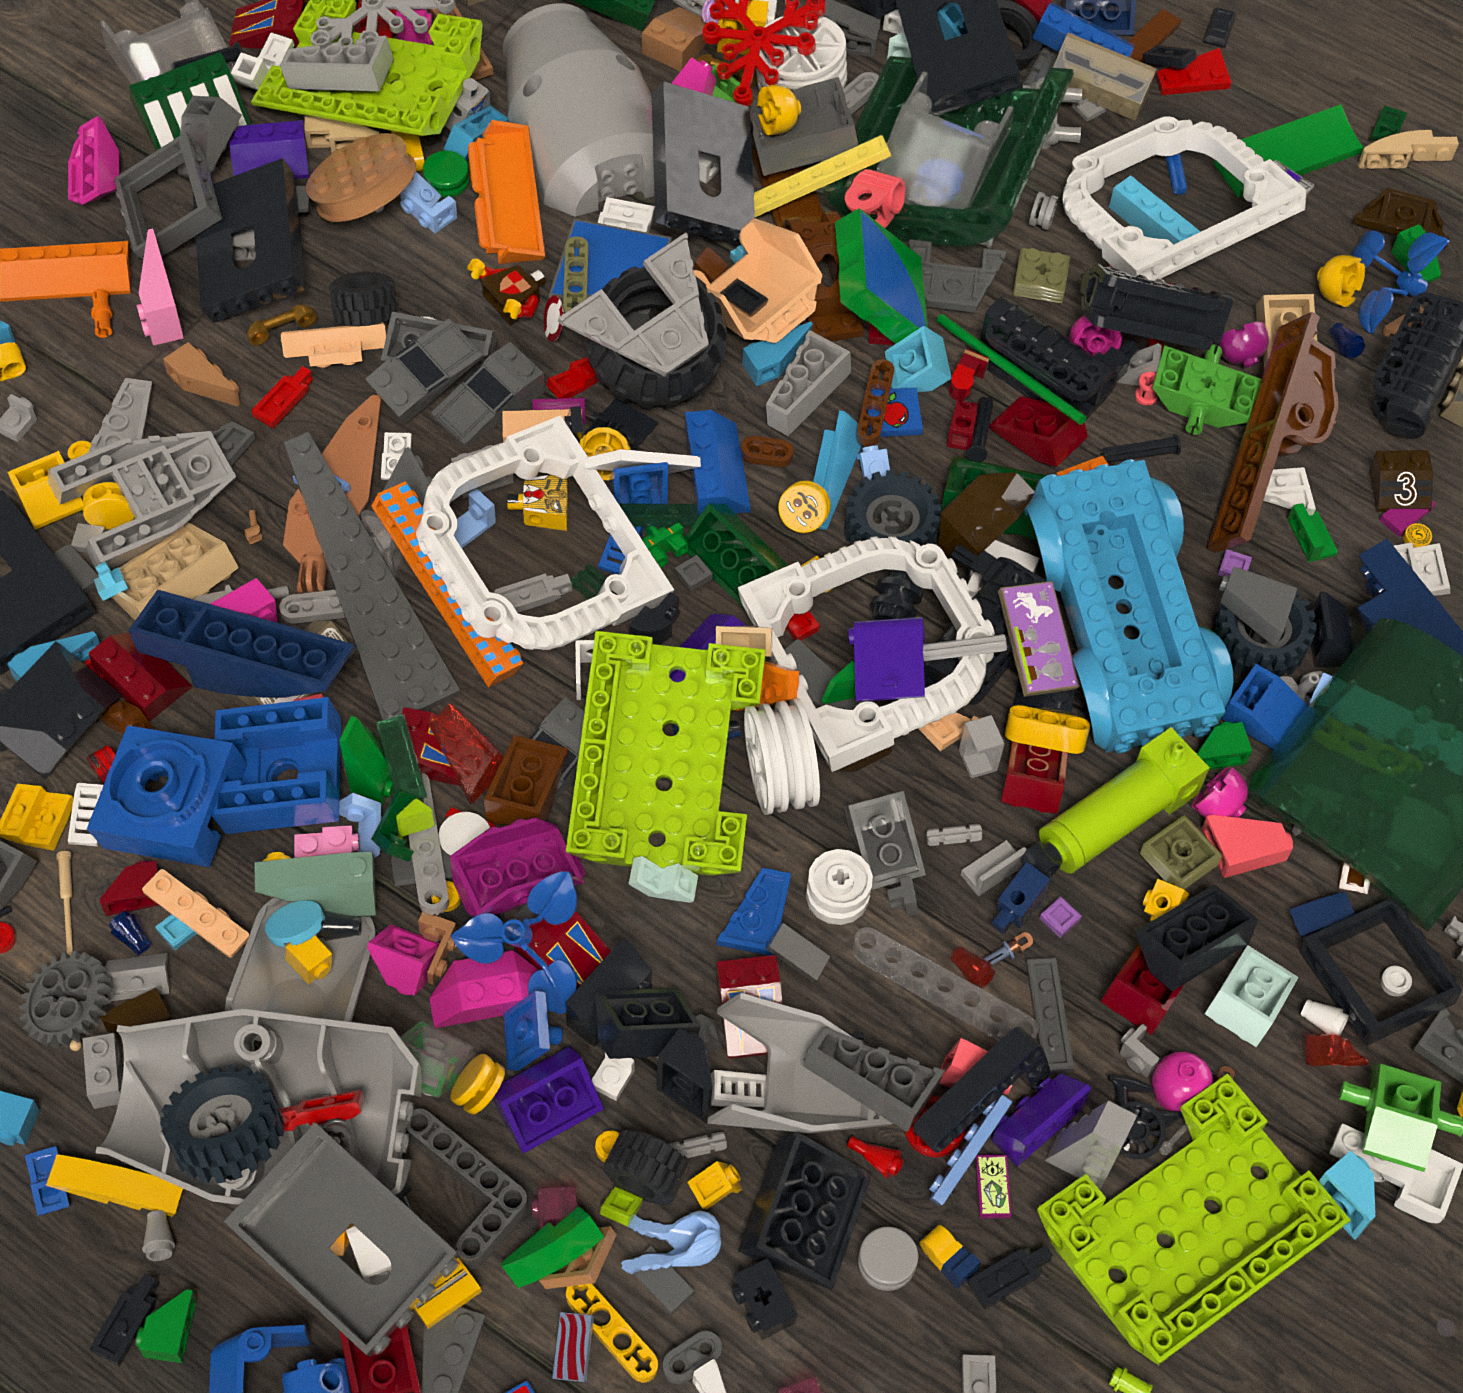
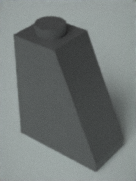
M1233 566L1230 576L1224 575L1219 590L1223 592L1220 603L1266 641L1277 646L1284 632L1297 588Z

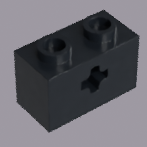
M768 1258L734 1274L731 1292L738 1305L743 1303L748 1313L745 1318L753 1334L758 1332L760 1338L764 1340L796 1323L798 1314ZM760 1295L763 1300L768 1298L767 1305L764 1306L761 1301L756 1303L757 1296Z

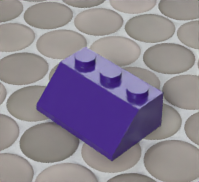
M303 120L238 126L231 134L229 146L233 176L283 158L294 172L295 179L309 178Z
M571 1047L503 1082L493 1097L501 1118L523 1154L604 1109L582 1058Z
M1061 1073L1053 1080L1050 1077L1047 1078L1037 1088L1038 1093L1032 1099L1029 1096L1025 1097L1016 1106L1017 1112L1010 1118L1007 1115L1001 1118L994 1128L995 1132L991 1141L1018 1167L1082 1111L1091 1091L1088 1084Z

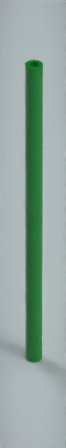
M944 314L938 316L937 323L983 356L990 358L991 362L1076 423L1082 425L1086 421L1084 414Z

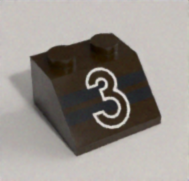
M1429 450L1376 451L1369 472L1378 512H1387L1389 509H1429L1431 511L1433 467Z

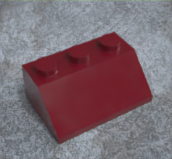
M130 633L110 635L88 652L92 668L110 686L118 691L128 703L139 707L149 722L192 688L164 659L137 652Z

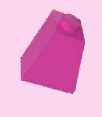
M691 57L671 84L712 96L717 79L711 73L713 68L703 60L699 63Z

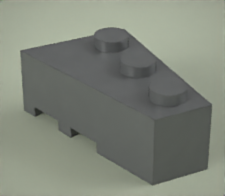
M825 0L826 12L822 16L832 20L843 31L846 39V53L875 57L881 20L834 0Z

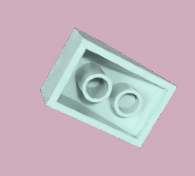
M1247 945L1214 997L1205 1015L1212 1018L1217 1024L1237 1034L1242 1040L1257 1047L1273 1024L1299 977Z

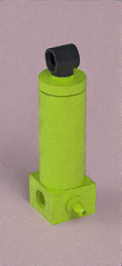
M1170 727L1141 748L1137 761L1043 826L1039 830L1041 842L1031 846L1022 855L1020 862L1023 865L1028 862L1048 878L1053 876L1059 868L1066 873L1073 874L1163 809L1170 815L1197 796L1210 767Z

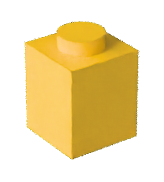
M315 935L301 944L292 946L289 943L285 946V960L308 985L315 979H323L332 968V953Z

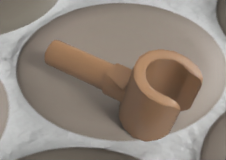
M250 510L251 527L244 529V533L248 543L253 544L261 541L263 538L257 523L256 511Z

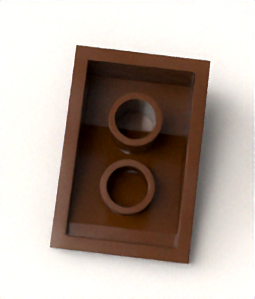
M514 735L484 798L486 821L505 826L511 825L520 819L526 821L538 818L547 821L567 759L568 748Z

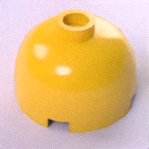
M769 85L760 89L757 107L762 106V114L758 116L764 133L774 136L791 130L798 120V115L801 113V104L793 92L781 85Z
M1350 255L1335 256L1319 269L1317 274L1319 289L1326 300L1342 307H1347L1355 301L1356 298L1351 296L1355 290H1361L1365 277V265L1359 262L1362 260L1361 258Z
M608 427L593 429L584 435L579 443L587 457L616 450H631L627 439L619 431ZM597 470L602 480H609L612 471Z

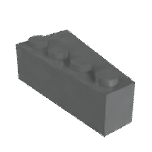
M828 1028L823 1029L810 1047L803 1066L907 1133L938 1088L945 1070L936 1067L930 1069L919 1065L920 1061L909 1057L905 1060L891 1055L889 1050L881 1047L875 1049L866 1046L861 1040Z

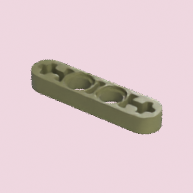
M578 236L569 238L565 245L563 314L573 308V302L580 304L587 299L588 242L586 239ZM575 248H580L579 256H574ZM580 266L583 270L576 273L570 271V268ZM580 286L582 290L575 293L571 292L569 288Z

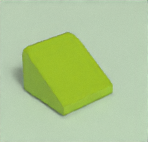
M417 798L396 816L399 835L402 837L434 826L432 809Z

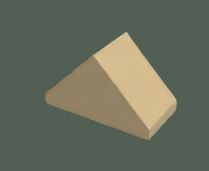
M716 626V644L766 649L765 656H772L773 628Z

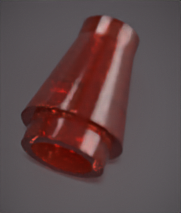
M963 947L958 948L951 957V961L956 964L973 987L984 988L995 975V970L990 962L968 952Z

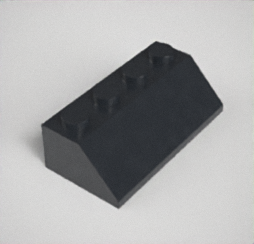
M1214 884L1137 930L1136 935L1150 973L1171 991H1174L1250 943L1259 919Z

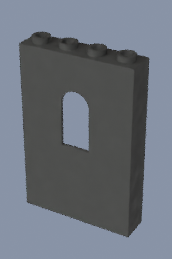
M316 1123L304 1133L224 1221L368 1356H372L374 1352L377 1355L382 1353L391 1342L388 1336L397 1326L400 1329L405 1327L414 1316L411 1310L419 1301L423 1304L427 1302L437 1290L434 1284L442 1275L445 1278L449 1277L459 1265L456 1260L460 1254ZM351 1223L389 1258L391 1273L384 1282L377 1285L365 1282L329 1249Z

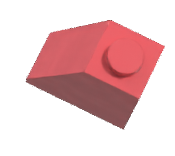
M1209 815L1206 817L1201 828L1204 836L1222 854L1218 867L1223 878L1287 861L1293 849L1292 837L1288 832H1285L1282 823Z

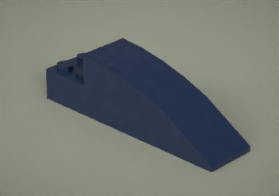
M1385 539L1359 555L1362 564L1359 570L1367 581L1364 583L1365 587L1372 597L1377 595V597L1358 607L1368 638L1403 670L1437 691L1463 702V631L1391 542Z
M158 589L128 630L137 652L185 665L194 687L225 694L261 698H286L327 691L355 648L352 643Z

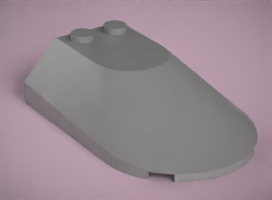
M272 898L257 914L226 998L225 1011L250 1009L351 1022L371 957L367 948L368 942L375 937V927L371 917H355L361 918L360 936L325 941L324 938H318L332 953V968L323 979H315L308 985L285 960V947L271 944L267 937L265 924L269 917L278 909L293 903ZM257 1035L254 1040L262 1042L261 1037Z

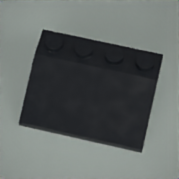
M799 1132L779 1137L738 1251L757 1262L768 1258L772 1267L776 1270L827 1289H833L872 1174Z

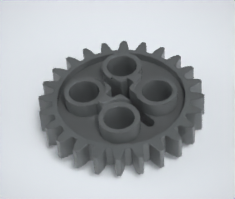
M73 951L71 956L66 952H62L60 960L52 956L50 966L42 963V972L40 974L32 973L35 981L34 983L25 984L30 990L29 993L21 994V998L25 999L26 1003L19 1006V1009L24 1012L19 1019L25 1023L23 1029L30 1033L29 1036L45 1046L50 1044L54 1048H58L61 1043L69 1047L71 1039L77 1043L80 1042V1034L82 1032L88 1036L90 1035L89 1026L91 1024L94 1026L100 1025L96 1018L98 1015H106V1012L102 1010V1006L111 1003L105 995L111 993L113 989L107 986L112 980L106 975L108 969L102 966L99 960L93 956L91 957L86 952L80 954L77 951Z

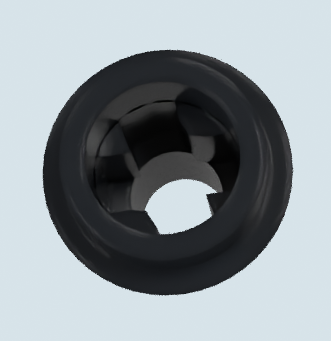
M326 911L324 914L325 921L322 920L321 922L322 928L317 933V938H324L325 941L360 936L361 918Z

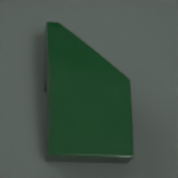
M1384 105L1370 140L1378 141L1382 138L1398 134L1407 113Z

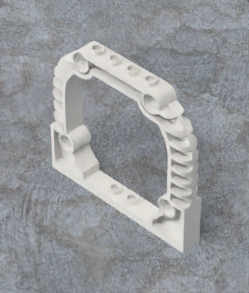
M1173 117L1159 118L1075 157L1072 161L1073 171L1069 175L1063 190V207L1066 215H1068L1073 224L1077 225L1080 231L1085 233L1090 240L1094 241L1098 248L1102 249V257L1113 268L1126 271L1130 276L1134 277L1144 275L1148 280L1152 281L1161 279L1305 210L1306 203L1305 188L1271 159L1264 162L1261 156L1255 154L1250 147H1246V144L1242 140L1237 139L1234 133L1227 132L1221 126L1213 127L1211 123L1199 122L1193 125L1191 120L1178 121ZM1184 150L1205 153L1217 160L1244 184L1243 197L1245 200L1252 202V208L1173 245L1168 239L1143 236L1142 230L1138 227L1121 226L1092 199L1090 194L1102 188L1104 178L1153 155L1172 156Z
M561 415L507 436L504 443L494 445L489 449L479 451L459 461H454L441 469L428 486L423 504V516L416 530V537L421 551L428 555L433 563L435 573L443 579L450 597L456 600L461 608L463 618L472 625L476 633L485 638L497 636L508 644L513 642L524 649L551 650L552 648L562 647L610 624L614 627L637 616L644 606L650 609L659 606L665 597L674 591V588L597 470L585 469L584 459L587 458V455ZM538 472L555 475L562 479L570 476L575 478L588 498L590 507L597 512L605 530L612 535L625 555V559L620 566L619 575H610L605 580L597 596L557 614L539 618L518 614L507 598L488 591L454 537L457 530V519L449 505L451 501L463 493L513 473L522 479H533ZM486 617H490V618H492L494 621H490V620H488Z
M888 536V538L870 537L869 540L856 541L849 547L844 546L835 553H828L821 559H814L805 566L801 567L799 562H796L738 587L741 604L753 626L773 628L772 656H770L773 663L794 670L797 669V665L792 654L786 655L777 638L784 634L785 628L794 613L802 614L809 611L813 606V597L867 573L883 569L906 571L910 579L917 586L933 589L958 631L956 640L995 635L991 622L988 619L984 620L981 615L980 604L976 599H971L964 578L959 579L957 576V568L952 558L947 559L942 549L935 544L920 546L911 540L908 543L892 536ZM994 653L958 657L959 664L953 673L938 683L925 688V697L899 699L882 707L873 702L866 701L858 704L854 710H844L827 704L816 709L806 692L809 688L802 674L799 675L797 698L801 700L805 708L813 738L830 770L833 772L894 745V738L907 735L910 731L917 728H923L926 724L933 721L936 722L946 715H952L961 707L966 706L979 692L986 674V663L991 661Z

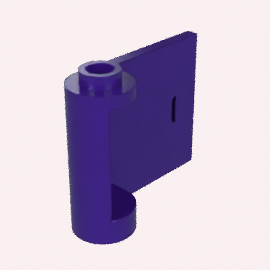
M923 617L854 622V627L849 628L850 645L854 644L856 702L925 697L923 650L925 631Z

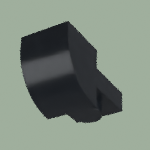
M670 592L655 610L644 606L629 624V635L652 637L654 645H659L672 637V624L680 614L679 597Z

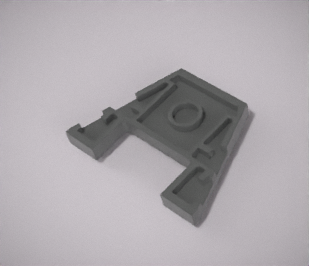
M909 239L908 247L922 259L926 307L976 313L1005 261L1006 251L984 248L981 268L930 262L932 242Z

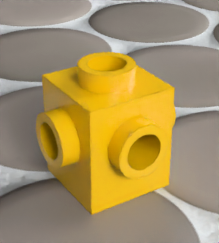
M1157 879L1153 890L1149 889L1145 895L1143 905L1146 907L1144 912L1151 915L1149 921H1153L1187 901L1189 893L1182 888Z

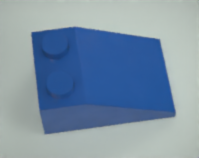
M668 462L613 469L609 478V489L627 518L667 513Z

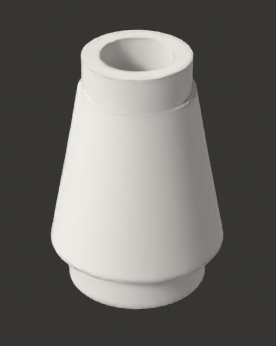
M1309 999L1301 1012V1016L1305 1017L1329 1036L1333 1034L1337 1037L1342 1033L1349 1015L1343 1013V1009L1313 1002Z

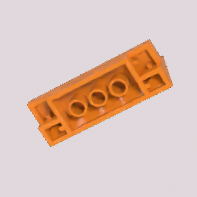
M128 241L0 249V302L92 296V292H96V289H104L108 292V295L131 294Z

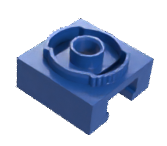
M324 697L216 710L214 740L233 743L247 762L242 780L223 783L211 815L226 834L339 821L341 752L339 740L341 738V717L330 699ZM294 769L299 771L298 779L276 781L278 775L285 770Z
M127 725L88 823L87 830L104 849L210 867L221 835L218 831L210 830L207 827L223 783L242 780L247 762L235 745L230 742ZM160 776L168 777L167 783L160 790L155 792L145 791V785L148 780L158 781Z

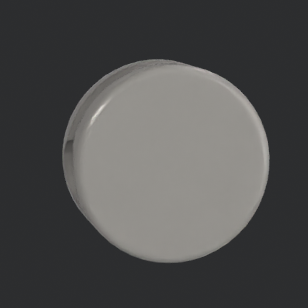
M881 1227L869 1233L862 1242L858 1256V1266L863 1278L871 1286L884 1291L897 1290L905 1286L912 1279L918 1263V1250L915 1242L906 1232L894 1227Z

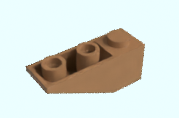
M187 342L163 358L167 375L184 391L234 406L240 405L238 396L240 390L237 384L232 379L227 380L223 376L221 369L216 364L212 365L201 349H195Z

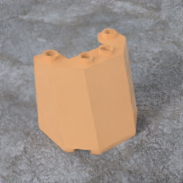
M753 218L741 229L739 236L740 242L747 252L744 257L711 284L702 272L698 270H693L694 276H697L706 284L707 292L715 295L721 306L722 317L729 329L744 339L777 343L815 311L817 302L814 300L817 285L821 284L822 273L798 233ZM736 278L768 298L767 304L753 317L728 302L725 296L720 294Z

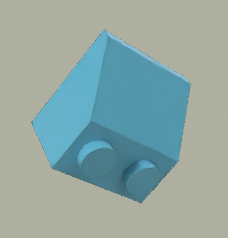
M922 326L885 351L886 360H889L894 365L892 389L917 388V392L933 391L952 378L943 337L925 326Z
M1350 1150L1325 1172L1319 1183L1351 1219L1343 1228L1355 1240L1375 1218L1374 1173L1362 1157L1356 1156Z

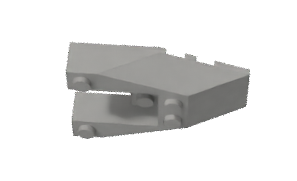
M211 431L181 433L171 437H159L158 435L148 436L147 439L131 440L130 438H124L50 468L47 482L60 505L84 495L85 491L95 484L103 482L117 483L135 519L88 539L86 553L94 567L106 562L108 567L112 569L124 564L176 533L236 479V475Z

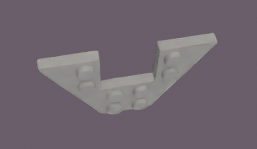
M684 233L643 262V266L673 303L672 306L634 331L601 289L560 316L558 319L559 324L664 377L708 347L709 343L704 329V317L700 308L699 291L693 272V260L690 256L687 233Z

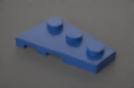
M762 868L746 893L743 902L730 918L729 924L716 940V945L768 956L773 955L765 948L782 922L791 873Z

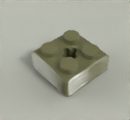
M1021 248L1013 295L1062 303L1070 256L1058 252L1039 251L1034 248Z
M1185 815L1146 841L1140 851V854L1165 882L1182 889H1186L1218 866L1222 858V854Z

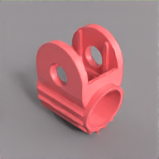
M865 169L855 177L852 185L846 192V205L852 212L860 208L868 215H877L878 217L875 221L886 228L894 215L898 214L903 207L906 195L905 181L898 177ZM866 193L861 199H858L860 195Z

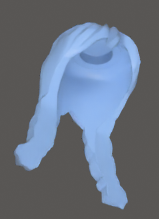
M703 1211L692 1212L670 1225L645 1221L635 1215L628 1226L629 1228L651 1238L656 1237L659 1240H666L674 1250L668 1254H645L633 1260H624L621 1262V1269L632 1275L634 1272L646 1271L650 1268L656 1270L660 1267L700 1266L709 1263L717 1256L721 1247L720 1225L713 1215Z

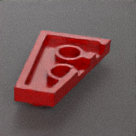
M1220 48L1196 56L1197 59L1189 63L1184 69H1174L1173 66L1157 71L1156 82L1160 94L1171 95L1230 89L1231 79Z

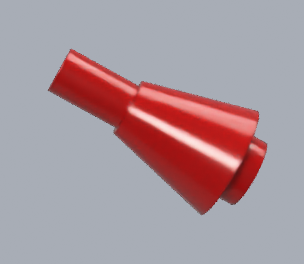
M854 1136L850 1138L847 1145L848 1148L863 1155L886 1179L891 1177V1175L896 1176L902 1168L904 1160L901 1158L900 1150L873 1144L869 1145Z

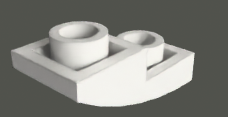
M385 433L381 480H389L404 449L409 447L411 450V433Z

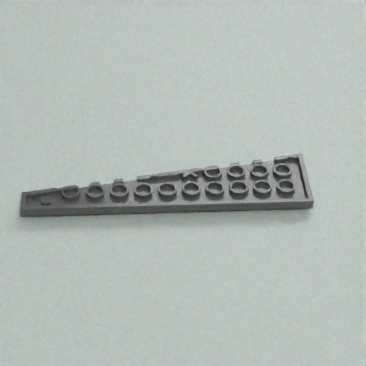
M309 432L284 442L285 451L295 479L298 482L309 518L313 524L317 541L320 544L339 603L356 645L357 653L372 690L384 729L386 730L399 723L403 707L427 711L459 696L460 689Z

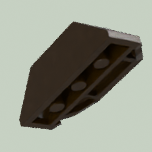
M1016 472L979 474L940 512L938 546L948 559L951 558L950 556L954 548L959 544L978 556L1020 517L1035 491ZM952 559L956 567L961 565L960 563Z

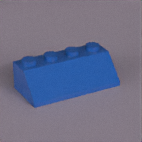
M1053 2L1048 5L1032 37L1060 52L1067 33L1127 57L1130 56L1135 46Z
M712 410L685 412V437L688 455L700 457L701 467L690 469L698 517L709 503L726 504L735 514L751 512L737 424Z

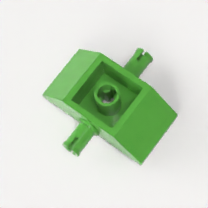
M1211 345L1210 350H1206L1204 359L1164 346L1152 388L1169 411L1189 418L1185 428L1188 433H1191L1192 426H1195L1193 434H1200L1203 430V423L1220 428L1248 422L1262 379L1220 365L1219 361L1223 351L1219 346L1217 347L1216 354H1214L1216 345Z
M1374 1064L1370 1089L1348 1083L1347 1081H1344L1341 1086L1339 1100L1364 1106L1367 1111L1363 1154L1424 1172L1436 1129L1456 1134L1460 1137L1463 1135V1117L1440 1111V1081L1387 1065Z

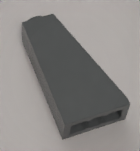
M797 639L785 648L784 651L786 655L792 654L797 665L795 670L799 671V675L802 674L809 688L806 692L817 709L826 705L821 701L830 680L837 674ZM856 698L828 703L827 705L844 710H854L858 704L866 701L856 702Z

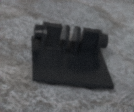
M615 398L602 413L594 412L591 415L590 421L592 425L585 433L587 434L595 428H612L619 431L627 439L631 450L635 451L658 425V422Z

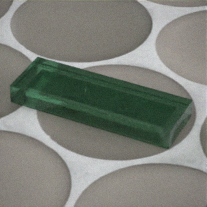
M619 504L634 527H650L652 525L655 527H671L678 522L682 527H692L700 516L695 504Z
M402 714L376 722L395 792L398 789H402L419 796L421 799L428 798L405 715Z

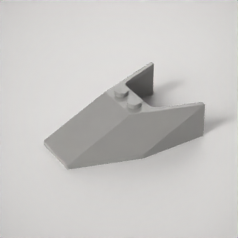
M739 993L717 1008L718 1015L767 1048L765 1102L762 1111L730 1104L708 1117V1124L803 1133L893 1124L803 1067L810 1047L824 1028L852 1037L820 1015L744 993Z

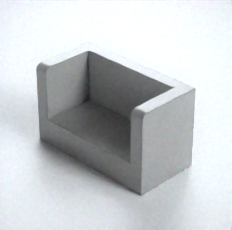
M992 715L966 722L959 752L970 777L975 778L997 771L1004 742Z

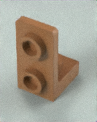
M422 912L418 920L419 933L429 941H441L427 972L428 983L434 985L437 978H442L448 965L446 958L449 951L454 952L457 947L451 937L456 931V923Z

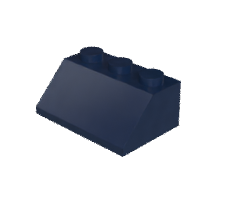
M1062 0V8L1114 35H1134L1136 0Z

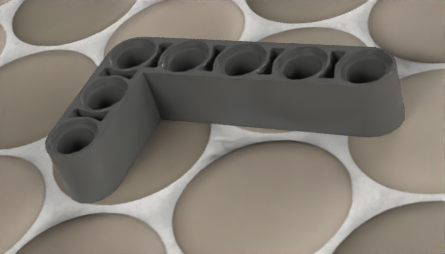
M414 1109L411 1121H407L406 1124L409 1140L488 1205L459 1237L456 1245L457 1253L460 1254L458 1258L467 1269L479 1268L527 1214L528 1202L526 1192L520 1185L425 1109ZM417 1123L428 1125L426 1129L420 1132L412 1129ZM443 1141L451 1144L448 1149L443 1151L435 1148L438 1143ZM465 1160L474 1162V1165L467 1170L458 1167ZM488 1179H494L498 1182L491 1189H486L482 1186L483 1182ZM512 1198H517L521 1201V1204L516 1208H509L505 1205ZM489 1222H497L501 1225L494 1232H488L484 1229ZM468 1246L479 1247V1252L474 1256H467L463 1253Z

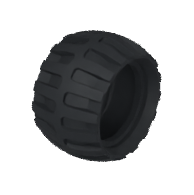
M635 266L623 271L619 278H613L602 288L623 317L634 310L655 307L667 309L673 305L645 267L638 268ZM697 276L695 277L699 291L698 298L701 312H703L704 329L707 333L709 345L701 353L666 377L585 337L587 358L590 366L596 373L597 379L605 389L614 391L615 397L626 404L629 401L640 405L639 408L651 410L652 407H662L663 409L677 407L681 401L688 402L699 395L717 374L726 349V323L722 317L721 306L715 295L707 292L706 284Z

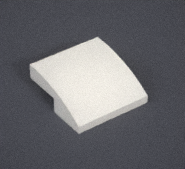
M607 197L603 212H600L598 223L649 233L655 214V206Z
M1412 543L1394 546L1434 596L1450 594V585L1440 543L1413 548Z

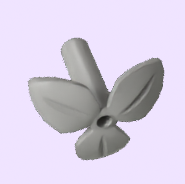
M1313 671L1303 675L1299 685L1296 684L1292 677L1281 676L1280 678L1314 710V705L1309 703L1311 698L1306 693L1315 691L1323 672Z

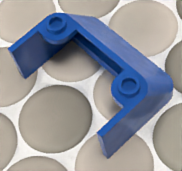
M305 1325L251 1328L218 1343L211 1353L209 1393H244L245 1363L262 1361L269 1355L272 1348L311 1346V1339Z

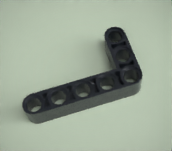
M1017 1026L1013 1028L916 1121L913 1132L935 1153L941 1152L1018 1078L1032 1090H1035L1049 1077L1051 1070L1044 1048L1022 1027Z

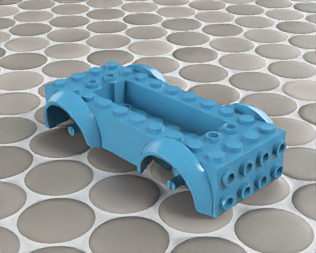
M1130 459L1121 462L1119 465L1109 466L1103 464L1095 467L1093 470L1083 471L1077 469L1069 472L1067 475L1057 476L1056 474H1051L1040 479L1032 499L1025 507L1024 512L1025 516L1029 514L1043 559L1046 581H1053L1054 589L1061 592L1078 648V651L1072 655V660L1086 698L1094 743L1105 749L1106 753L1115 751L1116 754L1130 751L1135 746L1142 745L1143 747L1170 727L1182 739L1193 734L1195 737L1210 734L1211 730L1225 714V708L1232 695L1233 668L1230 655L1220 637L1208 629L1198 627L1176 559L1183 541L1184 524L1181 505L1175 492L1169 485L1149 476L1145 460L1134 461ZM1109 577H1120L1123 580V587L1121 589L1111 588L1108 584ZM1123 603L1127 605L1130 613H1119L1116 609V604ZM1126 626L1136 627L1139 637L1134 640L1128 639L1124 635V628Z

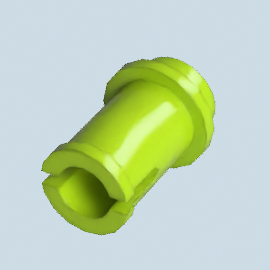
M1116 1367L1109 1381V1385L1114 1387L1113 1391L1120 1390L1123 1393H1150L1153 1386L1128 1373L1125 1367L1123 1369Z

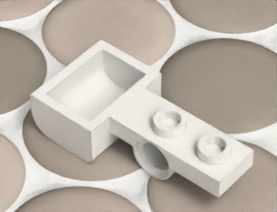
M1342 1123L1329 1154L1341 1159L1351 1150L1356 1156L1362 1157L1368 1163L1370 1170L1374 1173V1181L1384 1182L1386 1180L1399 1186L1400 1190L1394 1203L1396 1208L1430 1223H1440L1445 1218L1463 1168L1462 1163L1431 1149L1426 1169L1422 1172L1363 1154L1365 1134Z

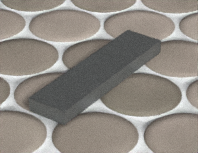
M1027 959L1026 969L1037 1040L1044 1048L1051 1070L1050 1074L1073 1072L1074 1064L1057 959Z

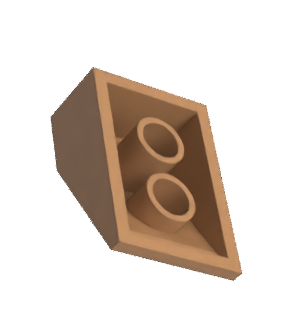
M681 7L654 18L642 32V54L681 72L691 57L694 59L707 44L702 34V29L706 22L703 21L702 17Z

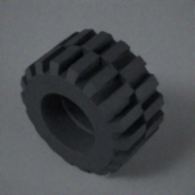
M372 271L355 272L341 276L330 284L329 290L333 317L341 324L350 326L375 325L389 320L392 312H397L394 280L389 275Z
M624 1130L620 1132L603 1165V1170L608 1178L622 1190L643 1198L646 1202L667 1205L672 1204L690 1166L687 1160L666 1142L643 1132Z

